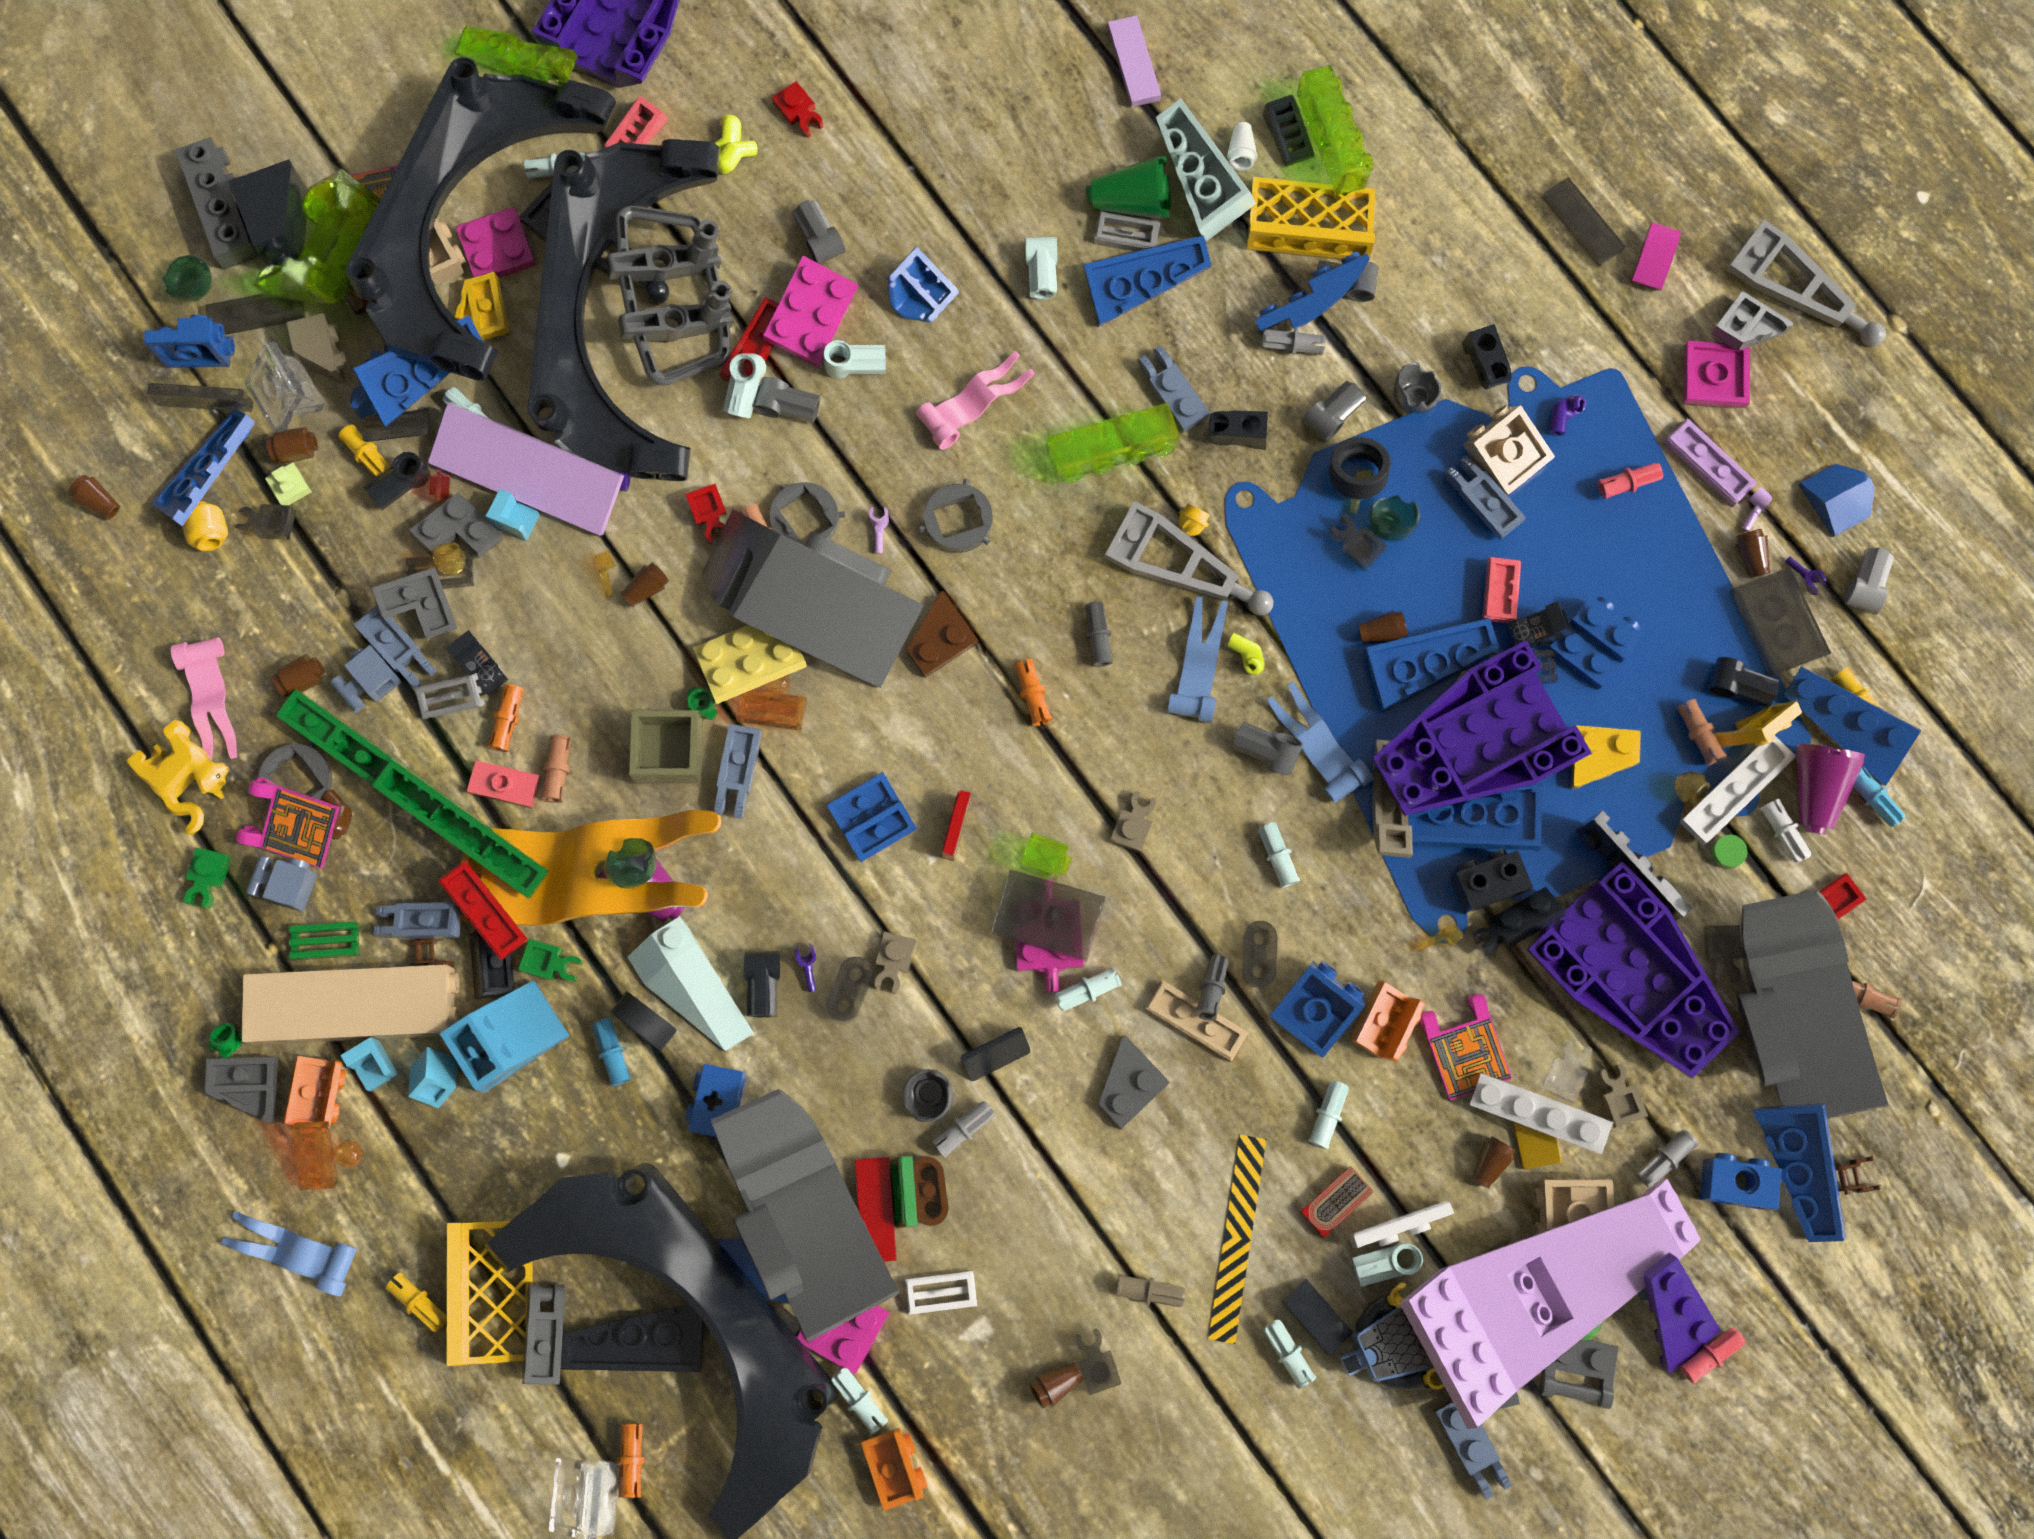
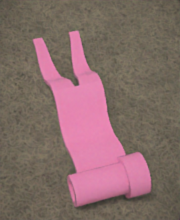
M1017 351L1012 353L999 367L993 370L982 371L974 376L965 389L956 397L944 401L936 407L928 402L917 410V417L932 433L933 441L941 450L949 448L958 440L960 436L958 428L979 418L992 401L1001 395L1016 392L1035 375L1033 370L1030 369L1011 383L1005 385L994 384L987 387V384L999 380L1009 371L1014 362L1020 357Z
M219 637L189 645L184 642L171 646V656L178 670L185 669L193 699L191 705L192 719L200 735L203 749L211 761L213 734L208 721V712L211 713L212 718L223 734L230 759L237 758L236 736L225 710L226 689L217 661L218 657H222L225 654Z

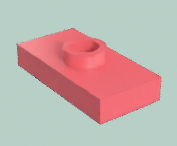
M1489 557L1487 559L1482 620L1490 618L1491 622L1509 624L1517 620L1520 560Z
M476 760L467 792L472 795L532 809L541 777L536 774Z

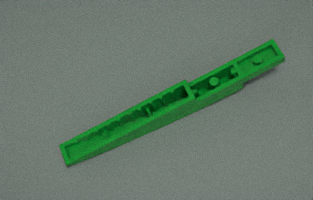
M297 689L292 692L276 714L278 718L372 784V787L528 899L532 897L549 873L546 868L458 803Z

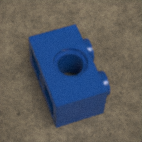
M1715 1153V1158L1703 1160L1700 1200L1765 1211L1778 1210L1782 1169L1770 1167V1161L1749 1158V1163L1736 1161V1155ZM1738 1172L1742 1173L1746 1178V1187L1743 1190L1739 1189L1735 1183V1177Z

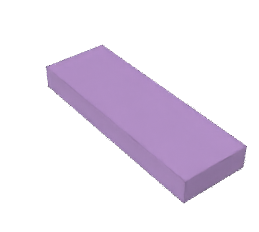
M1137 15L1108 22V31L1131 107L1160 101V89Z
M1689 419L1685 420L1664 441L1678 457L1732 507L1757 484L1747 472Z

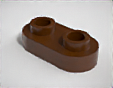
M927 1156L921 1157L913 1163L917 1218L925 1225L935 1226L946 1219L949 1211L944 1170L937 1159ZM924 1168H930L934 1172L933 1178L929 1181L921 1178V1171ZM929 1202H935L938 1205V1212L935 1215H928L925 1211V1207Z

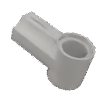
M1868 547L1864 550L1857 575L1851 581L1845 593L1844 604L1873 615H1877L1880 612L1887 598L1888 589L1885 588V584L1894 559L1890 551L1880 547Z

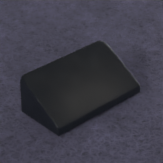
M476 930L470 933L475 999L505 996L514 991L512 953L500 961Z
M1017 1027L961 1055V1061L969 1078L972 1081H976L1028 1055L1030 1047L1022 1027Z
M1307 1279L1281 1301L1284 1307L1328 1356H1331L1352 1333L1351 1329Z

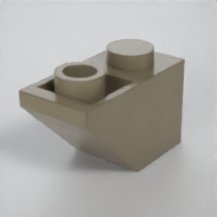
M324 313L286 322L292 350L302 364L339 384L345 383L343 371L347 370V363L343 352L338 351L336 342H340L341 337L336 323L331 324Z

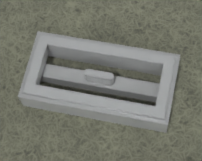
M1100 211L1094 244L1136 252L1153 248L1157 244L1160 222ZM1104 223L1152 231V234L1137 232L1129 228L1121 229L1104 226Z
M477 673L415 687L422 719L484 706V699H480L479 693H482L481 687H477L476 680H479ZM467 683L468 689L429 698H425L424 692ZM469 695L471 697V702L431 711L428 709L429 704Z

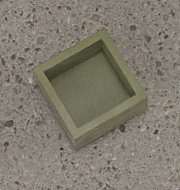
M632 710L629 775L635 783H701L703 719L698 710Z

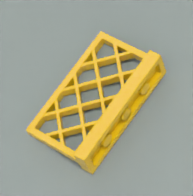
M1253 177L1251 195L1256 204L1250 208L1247 250L1343 259L1355 252H1359L1360 257L1368 254L1370 259L1375 240V233H1373L1375 189ZM1258 189H1271L1276 195L1266 201L1258 193ZM1292 192H1301L1306 199L1297 204L1288 195ZM1323 195H1332L1337 202L1327 207L1319 198ZM1353 198L1367 199V205L1358 210L1349 201ZM1280 200L1290 208L1283 215H1280L1272 207ZM1311 203L1321 211L1314 218H1311L1303 210ZM1342 206L1352 215L1345 221H1342L1333 213ZM1266 211L1274 221L1261 222L1256 221V218ZM1297 214L1305 224L1302 226L1291 225L1286 220ZM1327 217L1336 227L1333 229L1321 228L1317 223ZM1358 220L1366 228V232L1352 231L1348 226Z
M511 1221L447 1223V1366L519 1362L524 1360V1354L511 1355L501 1344L515 1329L525 1338V1332L518 1325L527 1316V1289L529 1284H533V1261L523 1265L525 1267V1278L514 1287L501 1275L504 1271L502 1267L497 1271L483 1258L488 1252L486 1248L479 1254L469 1245V1230L484 1229L494 1237L495 1234L490 1229L504 1228ZM469 1250L477 1257L470 1265ZM479 1261L494 1273L481 1289L477 1288L469 1280V1271ZM497 1277L512 1290L498 1306L483 1293ZM525 1283L526 1298L518 1291ZM469 1286L477 1292L470 1300ZM514 1294L526 1303V1312L516 1323L501 1310ZM479 1296L495 1309L480 1325L469 1315V1306ZM497 1312L512 1325L498 1342L483 1329ZM469 1321L477 1328L470 1336ZM480 1331L494 1346L485 1356L469 1357V1342ZM497 1348L505 1354L490 1356Z

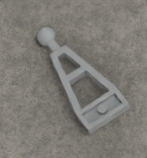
M1765 219L1726 269L1751 288L1837 328L1845 322L1860 333V339L1866 346L1875 347L1885 340L1886 330L1884 326L1878 322L1868 323L1853 313L1852 310L1856 304L1789 236ZM1780 250L1811 280L1801 294L1761 276ZM1819 288L1840 310L1837 312L1810 298Z
M1136 501L1130 507L1104 556V559L1131 573L1225 601L1229 594L1248 603L1250 611L1259 616L1268 614L1274 605L1273 598L1269 592L1264 590L1253 592L1235 583L1239 576L1163 515ZM1156 528L1192 554L1182 574L1139 562ZM1200 561L1225 580L1222 587L1192 578Z

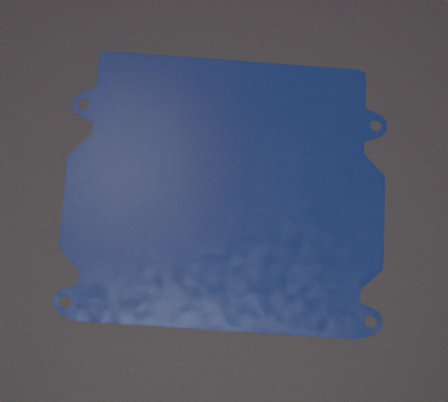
M1519 367L1512 373V379L1508 384L1510 407L1522 406L1555 457L1507 495L1524 514L1526 519L1501 540L1493 534L1459 495V491L1451 486L1444 474L1451 467L1458 471L1467 483L1473 480L1463 471L1459 460L1464 456L1471 458L1463 444L1469 440L1467 436L1469 431L1480 424L1487 426L1493 420L1488 414L1448 399L1438 402L1428 412L1419 414L1413 412L1351 437L1373 439L1382 444L1390 456L1391 467L1387 485L1379 494L1371 498L1359 500L1348 498L1337 492L1331 485L1328 471L1332 452L1339 444L1337 443L1313 453L1295 497L1277 503L1258 485L1252 482H1237L1228 490L1225 499L1226 526L1256 589L1269 592L1273 598L1274 605L1268 613L1313 709L1326 723L1332 736L1353 762L1360 759L1367 766L1371 774L1373 772L1372 758L1374 757L1376 739L1392 741L1445 693L1462 672L1512 648L1505 628L1507 624L1491 622L1499 646L1495 653L1382 711L1364 650L1366 647L1390 641H1368L1362 643L1358 624L1365 623L1391 610H1394V612L1402 611L1408 636L1400 638L1403 639L1482 620L1486 565L1489 557L1521 561L1517 619L1546 609L1545 606L1558 601L1565 608L1570 622L1585 602L1593 596L1596 599L1598 597L1607 599L1614 606L1613 612L1622 619L1630 617L1639 624L1640 629L1638 631L1643 634V637L1600 689H1597L1547 651L1554 642L1538 648H1532L1543 667L1536 675L1566 727L1569 729L1577 725L1641 731L1640 763L1623 771L1613 773L1603 779L1585 784L1578 789H1571V765L1531 785L1543 784L1541 851L1518 850L1533 885V888L1526 893L1510 898L1518 902L1544 887L1554 897L1560 896L1599 879L1611 870L1605 863L1606 858L1597 850L1593 851L1584 845L1580 839L1581 835L1576 831L1585 820L1602 810L1610 818L1606 824L1615 832L1621 830L1630 839L1628 848L1632 852L1644 855L1647 858L1670 848L1686 801L1704 793L1709 794L1757 747L1754 743L1721 747L1727 756L1722 760L1716 759L1717 763L1707 766L1696 742L1691 741L1688 736L1690 731L1676 708L1681 704L1687 706L1686 702L1689 700H1697V704L1706 721L1714 726V734L1717 732L1737 731L1736 722L1766 708L1738 697L1724 698L1708 691V685L1717 658L1730 657L1737 659L1745 664L1746 669L1779 680L1778 692L1771 705L1792 702L1784 695L1786 691L1784 683L1624 376L1619 370L1614 368L1605 369L1561 388L1546 374L1534 367ZM1524 375L1534 377L1537 382L1535 390L1531 392L1523 391L1519 387V379ZM1582 395L1586 400L1584 411L1567 420L1565 435H1551L1549 430L1553 406L1568 396ZM1362 458L1349 459L1341 464L1342 470L1355 478H1370L1378 473V468L1374 463ZM1652 463H1658L1662 468L1663 478L1661 480L1637 487L1636 492L1631 493L1627 491L1607 499H1603L1599 493L1598 480L1623 473V470L1626 468L1634 470ZM1245 490L1253 494L1254 503L1252 506L1242 508L1236 503V495L1240 491ZM1800 715L1791 721L1792 725L1775 734L1793 754H1796L1799 743H1811L1810 733ZM1370 782L1365 787L1360 785L1352 792L1374 836L1372 782ZM1531 786L1518 788L1514 790L1515 792L1531 789ZM1500 793L1494 794V795H1490V796L1481 797V798H1486V797H1491V796L1500 795ZM1759 793L1735 816H1747L1752 813L1758 806ZM1413 846L1411 858L1383 855V858L1412 919L1433 939L1441 943H1455L1466 933L1468 915L1464 914L1450 878L1456 872H1459L1457 866L1472 860H1476L1477 865L1489 861L1488 855L1502 849ZM1506 849L1508 854L1517 851ZM1443 915H1451L1457 922V928L1451 934H1445L1438 928V920Z

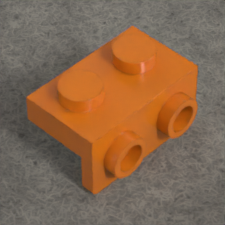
M1377 981L1349 1040L1379 1059L1397 1062L1407 1048V1041L1414 1026L1420 1021L1425 1002L1408 997L1386 982Z
M295 1056L282 1124L329 1130L331 1123H336L339 1114V1104L335 1103L337 1089L342 1090L346 1077V1070L341 1069V1061Z
M899 1427L861 1441L883 1511L924 1497L922 1489L927 1488L928 1485L922 1468L914 1467L911 1454L916 1453L910 1432L903 1434L902 1428Z

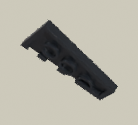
M1603 810L1585 820L1576 829L1581 835L1580 839L1583 844L1589 849L1597 850L1606 858L1605 863L1610 869L1623 861L1669 909L1675 921L1683 918L1692 909L1664 877L1660 875L1655 877L1651 873L1653 871L1652 863L1644 855L1632 852L1628 848L1630 839L1621 830L1615 832L1606 824L1610 818Z
M688 1304L564 1333L562 1339L561 1370L702 1372L704 1321L694 1308Z

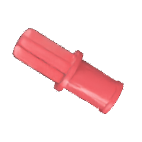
M1652 463L1634 470L1626 468L1623 470V473L1598 480L1597 486L1602 498L1607 499L1627 491L1631 493L1636 492L1637 487L1661 480L1663 472L1658 463Z
M1730 1328L1709 1345L1705 1343L1701 1351L1684 1364H1681L1679 1368L1684 1376L1692 1384H1695L1697 1380L1716 1366L1718 1368L1723 1367L1722 1362L1743 1347L1745 1340L1740 1332L1735 1328Z

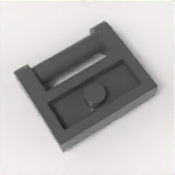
M1579 1340L1542 1370L1540 1395L1550 1398L1553 1395L1597 1403L1600 1408L1611 1409L1614 1399L1613 1385L1619 1346ZM1559 1370L1599 1378V1389L1556 1381L1555 1372Z

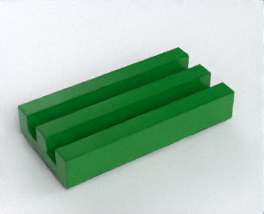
M356 921L289 926V933H291V939H289V946L291 947L289 959L292 961L359 956V923ZM351 931V935L300 938V934ZM351 943V948L300 952V946Z
M908 1156L891 1159L890 1170L895 1227L907 1228L918 1226L913 1158Z

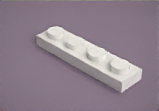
M1775 735L1773 736L1774 740L1770 743L1757 746L1679 821L1702 845L1712 839L1796 757Z
M1482 1073L1470 1102L1471 1106L1599 1154L1603 1153L1613 1125L1612 1121Z

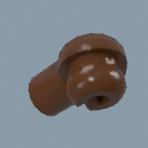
M330 790L321 797V801L340 807L331 838L337 840L347 833L352 812L334 790Z

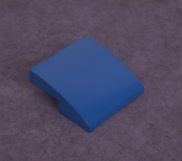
M884 772L877 774L826 804L860 862L917 830Z

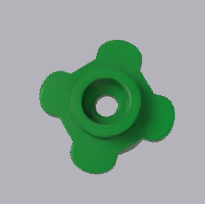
M693 687L687 691L688 707L685 710H698L700 716L706 717L708 720H713L717 716L718 712L715 709L716 701L710 689H697ZM704 701L705 705L699 706V702Z
M223 1023L211 1032L208 1048L211 1051H218L221 1058H228L243 1044L242 1031L239 1032L234 1024Z

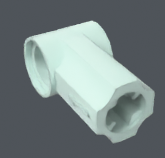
M1025 237L1026 266H1029L1030 297L1037 300H1049L1052 297H1056L1057 276L1055 265H1057V237Z
M832 341L824 349L825 371L830 377L835 379L845 378L849 374H886L885 345H848L844 341ZM836 356H841L845 358V361L842 363H834L833 361H831V359Z
M754 353L736 355L731 360V378L723 411L732 415L751 418L759 382L766 372V364L761 356ZM747 359L753 365V372L750 376H747L743 371V364Z
M1398 1243L1391 1247L1351 1257L1359 1287L1418 1272L1423 1263V1256L1415 1245ZM1403 1249H1409L1414 1256L1413 1264L1408 1268H1401L1397 1263V1255Z

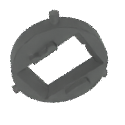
M963 479V484H951L937 490L926 504L924 511L925 525L919 526L920 532L926 531L930 539L938 547L949 552H968L979 547L982 543L987 546L991 542L987 538L993 523L991 505L981 491L969 485V479ZM974 498L977 508L981 512L980 517L983 526L943 538L934 510Z
M800 482L789 486L782 484L779 487L781 491L774 498L770 508L772 530L804 545L805 541L801 542L780 510L808 493L830 524L820 530L818 534L831 540L837 530L839 518H845V511L838 512L832 495L826 489L814 483Z
M312 741L309 742L308 746L290 744L276 749L264 760L258 777H264L274 782L270 775L281 768L280 765L285 761L288 762L296 755H299L322 784L321 787L309 795L310 797L321 800V797L331 790L333 781L329 763L314 749L316 744ZM263 798L270 805L271 799Z

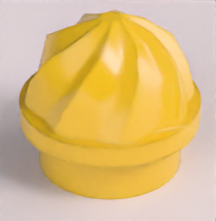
M1187 503L1184 511L1180 510L1179 528L1188 536L1199 535L1209 525L1206 522L1210 514Z

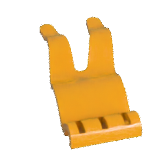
M687 810L655 818L593 822L561 832H533L492 828L549 871L530 899L464 852L461 863L466 860L475 873L482 874V882L517 925L545 926L586 916L641 913L670 907L698 908L705 904L708 897L707 890L699 885L675 881L639 882L596 878L594 871L599 862L649 853L673 845L690 836L715 833L721 826V817L713 811ZM462 913L461 922L470 923Z

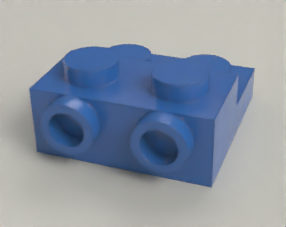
M204 315L178 318L177 330L169 327H160L157 331H145L144 343L166 368L230 367L231 355L235 353L233 337L225 336L223 325L221 323H214L211 318Z
M1591 596L1569 622L1573 635L1554 641L1547 651L1597 689H1600L1643 637V634L1638 631L1640 626L1635 620L1630 617L1622 619L1613 612L1614 606L1610 601L1603 597L1596 599Z
M1312 961L1274 1009L1270 1017L1320 1057L1324 1058L1361 1012L1366 1002L1361 999L1364 993L1351 982L1344 985L1335 978L1338 973L1333 967L1324 961H1321L1319 965Z

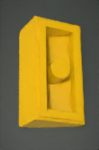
M1512 1121L1523 1170L1562 1162L1556 1137Z

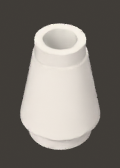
M1239 122L1233 127L1227 160L1233 169L1244 171L1254 166L1258 156L1251 125L1246 122Z

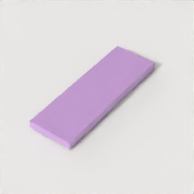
M454 403L447 404L428 461L432 465L498 492L499 489L508 491L519 502L599 536L604 534L624 478L622 474Z

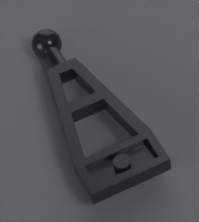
M552 182L519 216L520 222L545 242ZM615 236L614 239L610 242V244L613 243V245H614L615 247H616V236ZM601 257L596 268L608 274L606 260ZM635 281L645 289V296L651 303L662 304L668 299L670 290L666 282Z

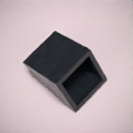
M290 159L230 180L231 188L251 242L271 272H285L292 269L295 265L302 263L310 193Z

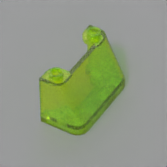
M342 169L311 185L303 198L302 210L304 215L316 224L317 227L298 260L295 262L293 259L288 258L284 260L281 267L270 265L263 268L252 285L264 294L274 298L331 305L340 301L351 285L346 273L347 264L381 198Z

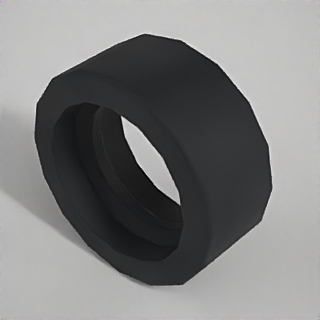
M1355 437L1342 441L1335 447L1331 455L1328 471L1330 483L1337 492L1345 497L1358 500L1371 498L1379 494L1387 485L1391 467L1390 456L1384 446L1373 439ZM1362 458L1374 463L1378 468V473L1370 478H1355L1346 474L1342 470L1341 464L1349 459Z
M628 991L625 992L610 1011L612 1015L659 1051H662L677 1032L675 1027Z

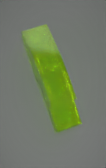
M464 26L454 49L456 56L470 58L476 65L502 75H525L545 82L552 80L567 83L578 58L573 49L522 42L513 33Z

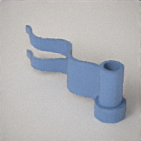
M1196 596L1178 694L1171 693L1168 713L1199 718L1200 722L1212 724L1216 698L1210 697L1228 602L1221 601L1212 630L1206 642L1202 643L1203 597Z
M1293 681L1287 686L1310 729H1307L1293 719L1272 696L1266 699L1282 724L1294 737L1303 743L1302 749L1306 756L1327 781L1328 785L1323 789L1334 804L1360 785L1365 787L1374 780L1373 775L1360 759L1353 762L1339 746L1326 723L1307 703Z
M234 1211L232 1218L253 1232L278 1243V1247L225 1237L221 1241L222 1245L241 1253L273 1262L294 1273L318 1280L315 1286L316 1289L342 1297L347 1282L344 1280L357 1248L341 1242H337L336 1247L333 1248L304 1238L282 1227L265 1223Z

